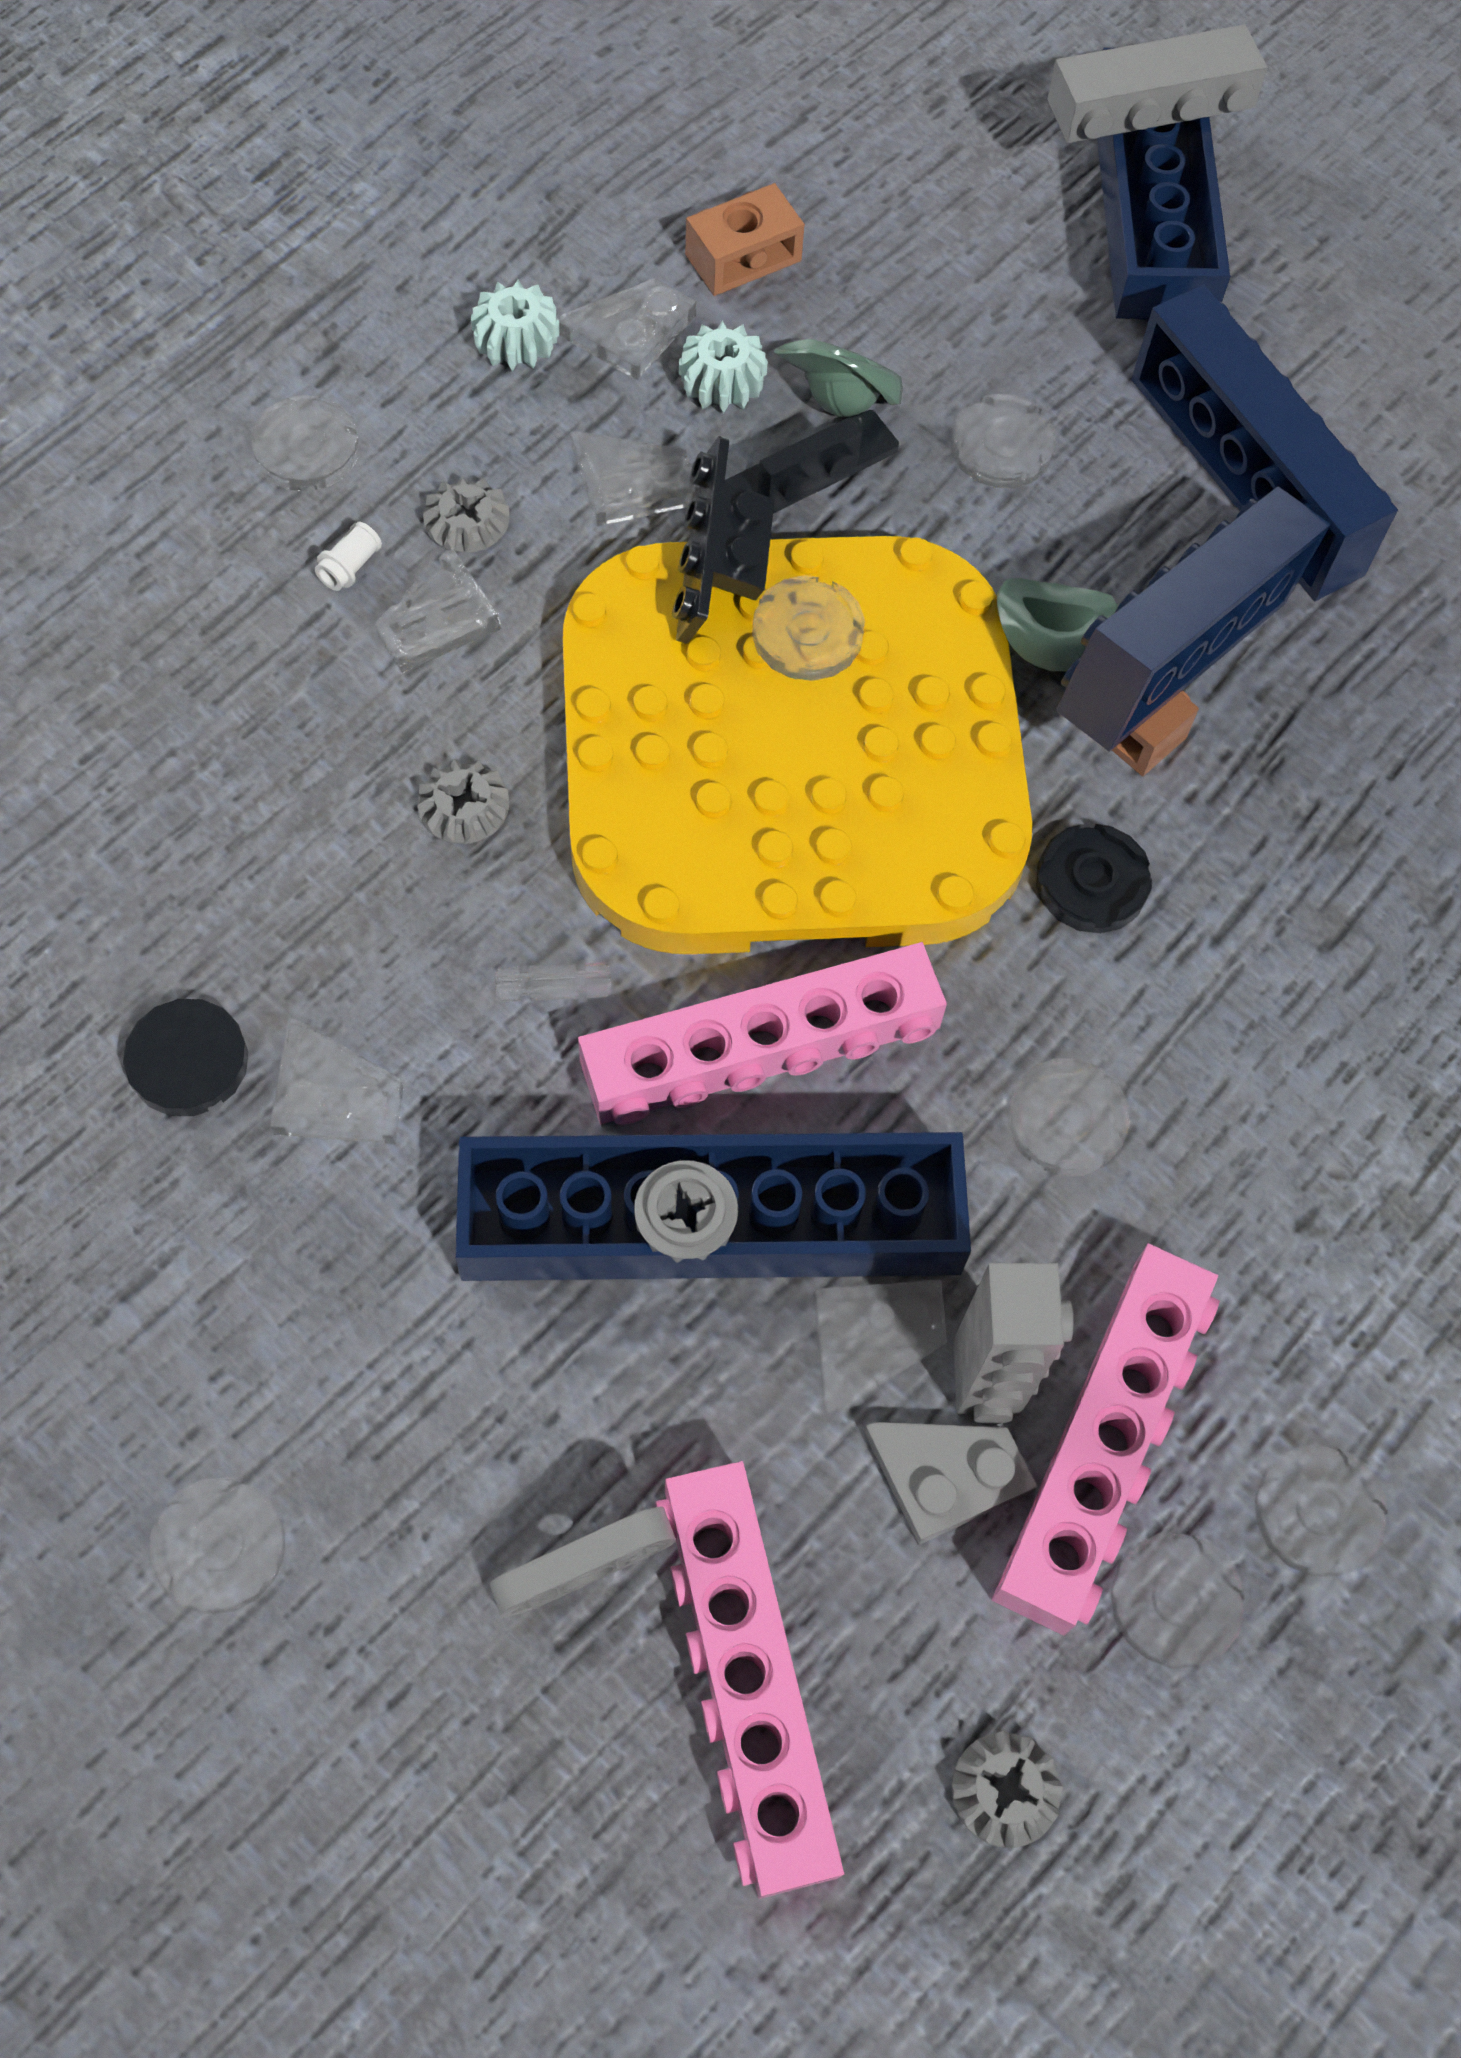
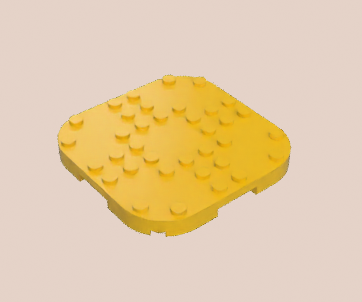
M866 536L770 539L766 584L762 594L755 601L712 586L707 620L688 644L676 641L678 619L672 616L676 596L683 586L684 574L678 571L681 553L687 542H667L636 546L602 563L583 580L568 605L563 624L571 858L576 883L587 905L596 916L601 914L610 923L621 930V937L642 947L672 954L750 952L751 942L865 937V947L909 946L923 942L924 945L952 941L980 929L990 921L991 915L1007 899H1011L1019 884L1028 858L1032 841V815L1009 643L1001 626L996 593L985 577L965 559L942 546L918 537Z

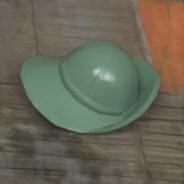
M813 339L789 342L776 348L774 351L775 354L786 362L805 372V379L808 380L812 396L822 408L831 414L839 417L857 416L867 411L877 401L880 394L892 406L901 404L903 392L901 376L856 352Z
M1023 578L1007 579L997 592L998 614L1008 642L1024 660L1041 669L1050 671H1068L1071 665L1082 657L1086 649L1081 644V640L1089 626L1101 615L1109 618L1118 607L1112 595L1103 592Z

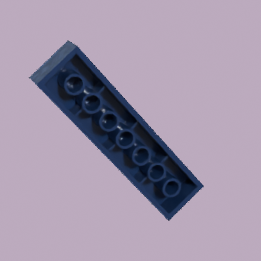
M963 1132L459 1137L455 1258L461 1281L962 1275L971 1254ZM689 1160L701 1162L719 1171L731 1184L738 1204L737 1223L726 1246H721L710 1253L704 1261L699 1258L683 1259L676 1263L670 1256L659 1251L652 1252L647 1241L637 1231L634 1213L635 1199L644 1180L659 1167L675 1161ZM677 1190L676 1212L667 1216V1219L670 1218L671 1221L682 1219L686 1227H690L691 1232L695 1233L696 1215L701 1210H704L705 1207L702 1208L701 1205L690 1207L686 1198L682 1199L680 1191Z

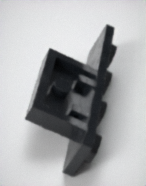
M868 410L853 418L848 417L760 460L759 464L725 481L775 499L774 514L896 454L899 448V441L876 412Z
M721 436L717 437L707 453L701 451L697 455L690 474V483L696 485L695 496L689 503L684 519V526L690 529L689 540L681 553L678 571L684 574V581L676 596L672 611L673 618L678 619L676 641L685 644L690 642L707 620L712 586L755 601L765 590L775 499L725 481L730 440Z

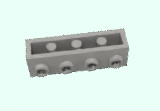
M1246 24L1056 59L1047 100L1066 142L1072 143L1255 108L1268 67Z
M1058 1263L988 1264L953 1340L957 1415H974V1421L982 1424L1006 1423L1013 1420V1415H1020L1031 1396L1037 1395L1040 1382L1043 1378H1048L1050 1366L1053 1361L1059 1360L1064 1342H1070L1073 1335L1072 1304L1070 1300H1061Z

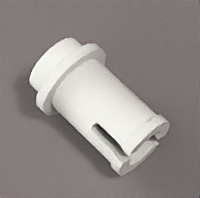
M363 522L354 523L331 551L324 550L317 556L318 564L315 567V573L319 580L335 591L341 590L342 587L349 588L352 586L356 579L355 573L375 551L377 552L381 548L382 542L380 537L367 524Z

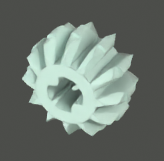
M518 279L513 287L506 288L497 282L494 293L480 292L478 306L473 307L471 325L472 331H474V342L480 354H487L492 366L506 361L513 372L518 363H526L534 369L537 357L550 358L553 344L557 343V337L560 334L559 320H557L556 306L553 303L552 297L543 296L539 285L524 289Z
M723 320L718 329L712 330L702 324L697 336H687L686 343L683 346L682 358L679 359V375L681 376V381L684 382L687 397H699L702 409L711 404H718L723 414L729 404L733 403L745 409L749 398H758L763 388L764 376L767 375L768 364L765 358L766 353L762 351L759 336H747L744 324L734 330L727 329Z

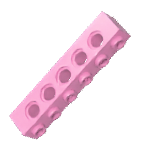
M920 942L578 1037L579 1057L600 1125L612 1121L619 1125H625L645 1118L651 1110L672 1104L676 1108L694 1106L704 1101L708 1094L729 1088L735 1092L753 1089L761 1085L767 1077L785 1072H789L790 1075L794 1076L807 1074L819 1068L824 1061L841 1056H846L847 1059L863 1058L877 1051L880 1045L901 1039L907 1044L922 1041L933 1035L937 1029H940L947 1003L924 944ZM870 1000L882 1001L891 1010L884 1013L873 1012L864 1003ZM813 1016H824L833 1021L835 1025L827 1029H820L812 1026L807 1019ZM765 1031L775 1035L778 1041L770 1045H761L753 1041L750 1036L756 1032ZM710 1047L717 1050L721 1056L713 1061H702L692 1053L699 1048ZM653 1063L660 1066L664 1071L656 1077L646 1078L638 1075L634 1070L642 1064Z
M1149 1243L1146 1245L1134 1264L991 1601L1063 1636L1076 1626L1077 1621L1086 1625L1089 1623L1103 1591L1102 1587L1093 1583L1102 1560L1110 1564L1114 1562L1127 1532V1527L1118 1523L1126 1501L1137 1504L1148 1482L1151 1469L1142 1465L1150 1443L1159 1447L1172 1423L1175 1411L1165 1407L1173 1386L1183 1390L1195 1366L1198 1355L1189 1352L1188 1349L1196 1331L1204 1335L1206 1334L1219 1307L1220 1300L1211 1296L1219 1275ZM1158 1315L1166 1319L1171 1325L1173 1336L1162 1337L1155 1334L1149 1328L1146 1316ZM1132 1369L1141 1372L1150 1384V1393H1137L1131 1390L1123 1379V1370ZM1111 1425L1118 1428L1126 1438L1127 1450L1115 1451L1105 1446L1099 1436V1426ZM1087 1482L1094 1485L1102 1494L1103 1508L1100 1510H1090L1082 1506L1075 1497L1074 1484ZM1061 1540L1071 1544L1079 1556L1078 1569L1064 1570L1058 1567L1050 1557L1049 1543Z
M740 1461L667 1478L665 1480L666 1499L656 1501L655 1503L656 1507H664L676 1538L681 1564L670 1566L678 1606L691 1604L696 1631L685 1633L694 1674L706 1672L712 1699L701 1701L707 1735L710 1743L722 1740L728 1768L717 1771L726 1814L738 1811L745 1840L733 1843L742 1886L755 1883L758 1899L838 1879L845 1874L744 1463ZM709 1528L721 1530L728 1536L731 1548L721 1557H705L698 1552L693 1541L697 1534ZM723 1593L737 1595L744 1602L747 1615L737 1624H721L712 1617L709 1610L710 1602L717 1595ZM740 1659L754 1662L762 1672L763 1684L758 1690L749 1694H741L734 1691L725 1679V1670L729 1664ZM755 1727H763L770 1730L776 1736L779 1743L778 1757L767 1764H756L750 1761L744 1755L741 1748V1737L745 1732ZM781 1797L793 1806L796 1813V1824L791 1833L785 1836H773L763 1830L758 1821L757 1813L760 1803L765 1799Z

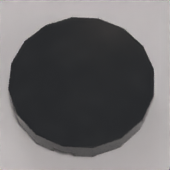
M1095 824L1094 828H1080L1081 825L1066 828L1050 839L1037 866L1036 887L1043 905L1058 921L1077 931L1101 934L1123 928L1139 916L1152 890V878L1148 869L1150 863L1146 852L1130 835L1109 825Z
M176 999L154 1007L136 1022L125 1041L123 1065L129 1084L148 1107L169 1116H196L208 1112V1107L216 1105L221 1100L224 1103L236 1093L247 1072L248 1049L239 1024L224 1008L203 999Z

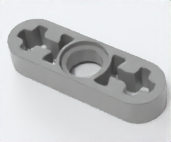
M664 1507L646 1509L625 1517L506 1572L491 1581L490 1587L500 1616L503 1618L511 1617L536 1609L666 1549L675 1543L676 1538Z

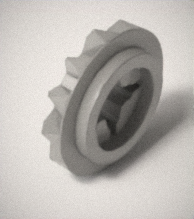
M462 474L458 483L449 485L441 481L438 492L427 495L423 518L426 531L438 545L455 552L471 553L487 549L503 537L509 525L510 513L509 505H507L504 499L502 489L491 488L485 478H482L477 483L469 482ZM456 505H463L468 510L475 508L477 523L473 518H469L465 514L457 516Z
M454 758L448 767L441 770L433 767L430 778L425 784H419L417 807L422 823L434 836L450 843L468 844L491 836L501 827L508 814L509 795L508 789H506L498 770L491 772L484 768L479 760L474 764H461ZM470 786L472 798L476 803L466 802L462 809L459 808L455 816L454 802L450 795L460 796L463 790Z
M689 1160L668 1163L653 1171L638 1190L634 1206L637 1231L647 1241L652 1252L659 1251L670 1256L676 1263L683 1259L699 1258L704 1261L710 1253L721 1246H726L734 1230L738 1216L735 1192L729 1181L719 1171L709 1165ZM677 1190L680 1191L682 1199L686 1198L690 1207L699 1205L702 1208L705 1207L704 1210H701L696 1215L695 1233L691 1232L690 1227H686L682 1219L672 1221L670 1218L667 1219V1216L676 1212Z
M1005 1731L990 1734L976 1740L959 1758L952 1779L954 1805L961 1821L980 1840L1002 1848L1025 1846L1040 1839L1059 1816L1063 1785L1054 1766V1759L1039 1747L1031 1737ZM1018 1762L1021 1764L1018 1771L1020 1775L1018 1787L1026 1792V1797L1033 1800L1034 1803L1032 1804L1028 1801L1022 1803L1021 1801L1013 1800L996 1817L994 1813L998 1807L996 1803L998 1790L991 1786L990 1781L982 1777L981 1773L989 1777L994 1775L1002 1778L1015 1768Z

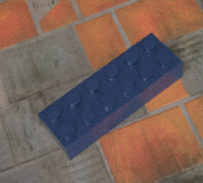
M1103 47V50L1114 49V48ZM1210 117L1097 138L1116 319H1149L1153 307L1202 284H1205L1218 301L1222 302L1231 276Z
M1205 284L1153 307L1131 378L1132 382L1239 511L1250 499L1255 498L1260 501L1276 487H1280L1331 524L1298 581L1314 602L1364 577L1398 512L1387 492L1377 486L1359 465L1355 455L1340 443L1325 425L1323 418L1310 408L1293 388L1288 377L1279 372L1262 352L1257 341L1248 336L1230 315L1226 305L1218 301Z
M1276 487L1260 501L1255 498L1250 499L1240 510L1233 522L1229 523L1227 520H1223L1210 534L1206 543L1202 546L1198 543H1193L1184 552L1175 567L1169 569L1167 566L1162 567L1154 575L1143 592L1131 591L1122 600L1112 616L1106 618L1104 615H1101L1089 626L1081 640V644L1086 649L1082 657L1077 659L1064 675L1061 685L1066 690L1055 711L1110 752L1286 604L1331 524L1280 487Z

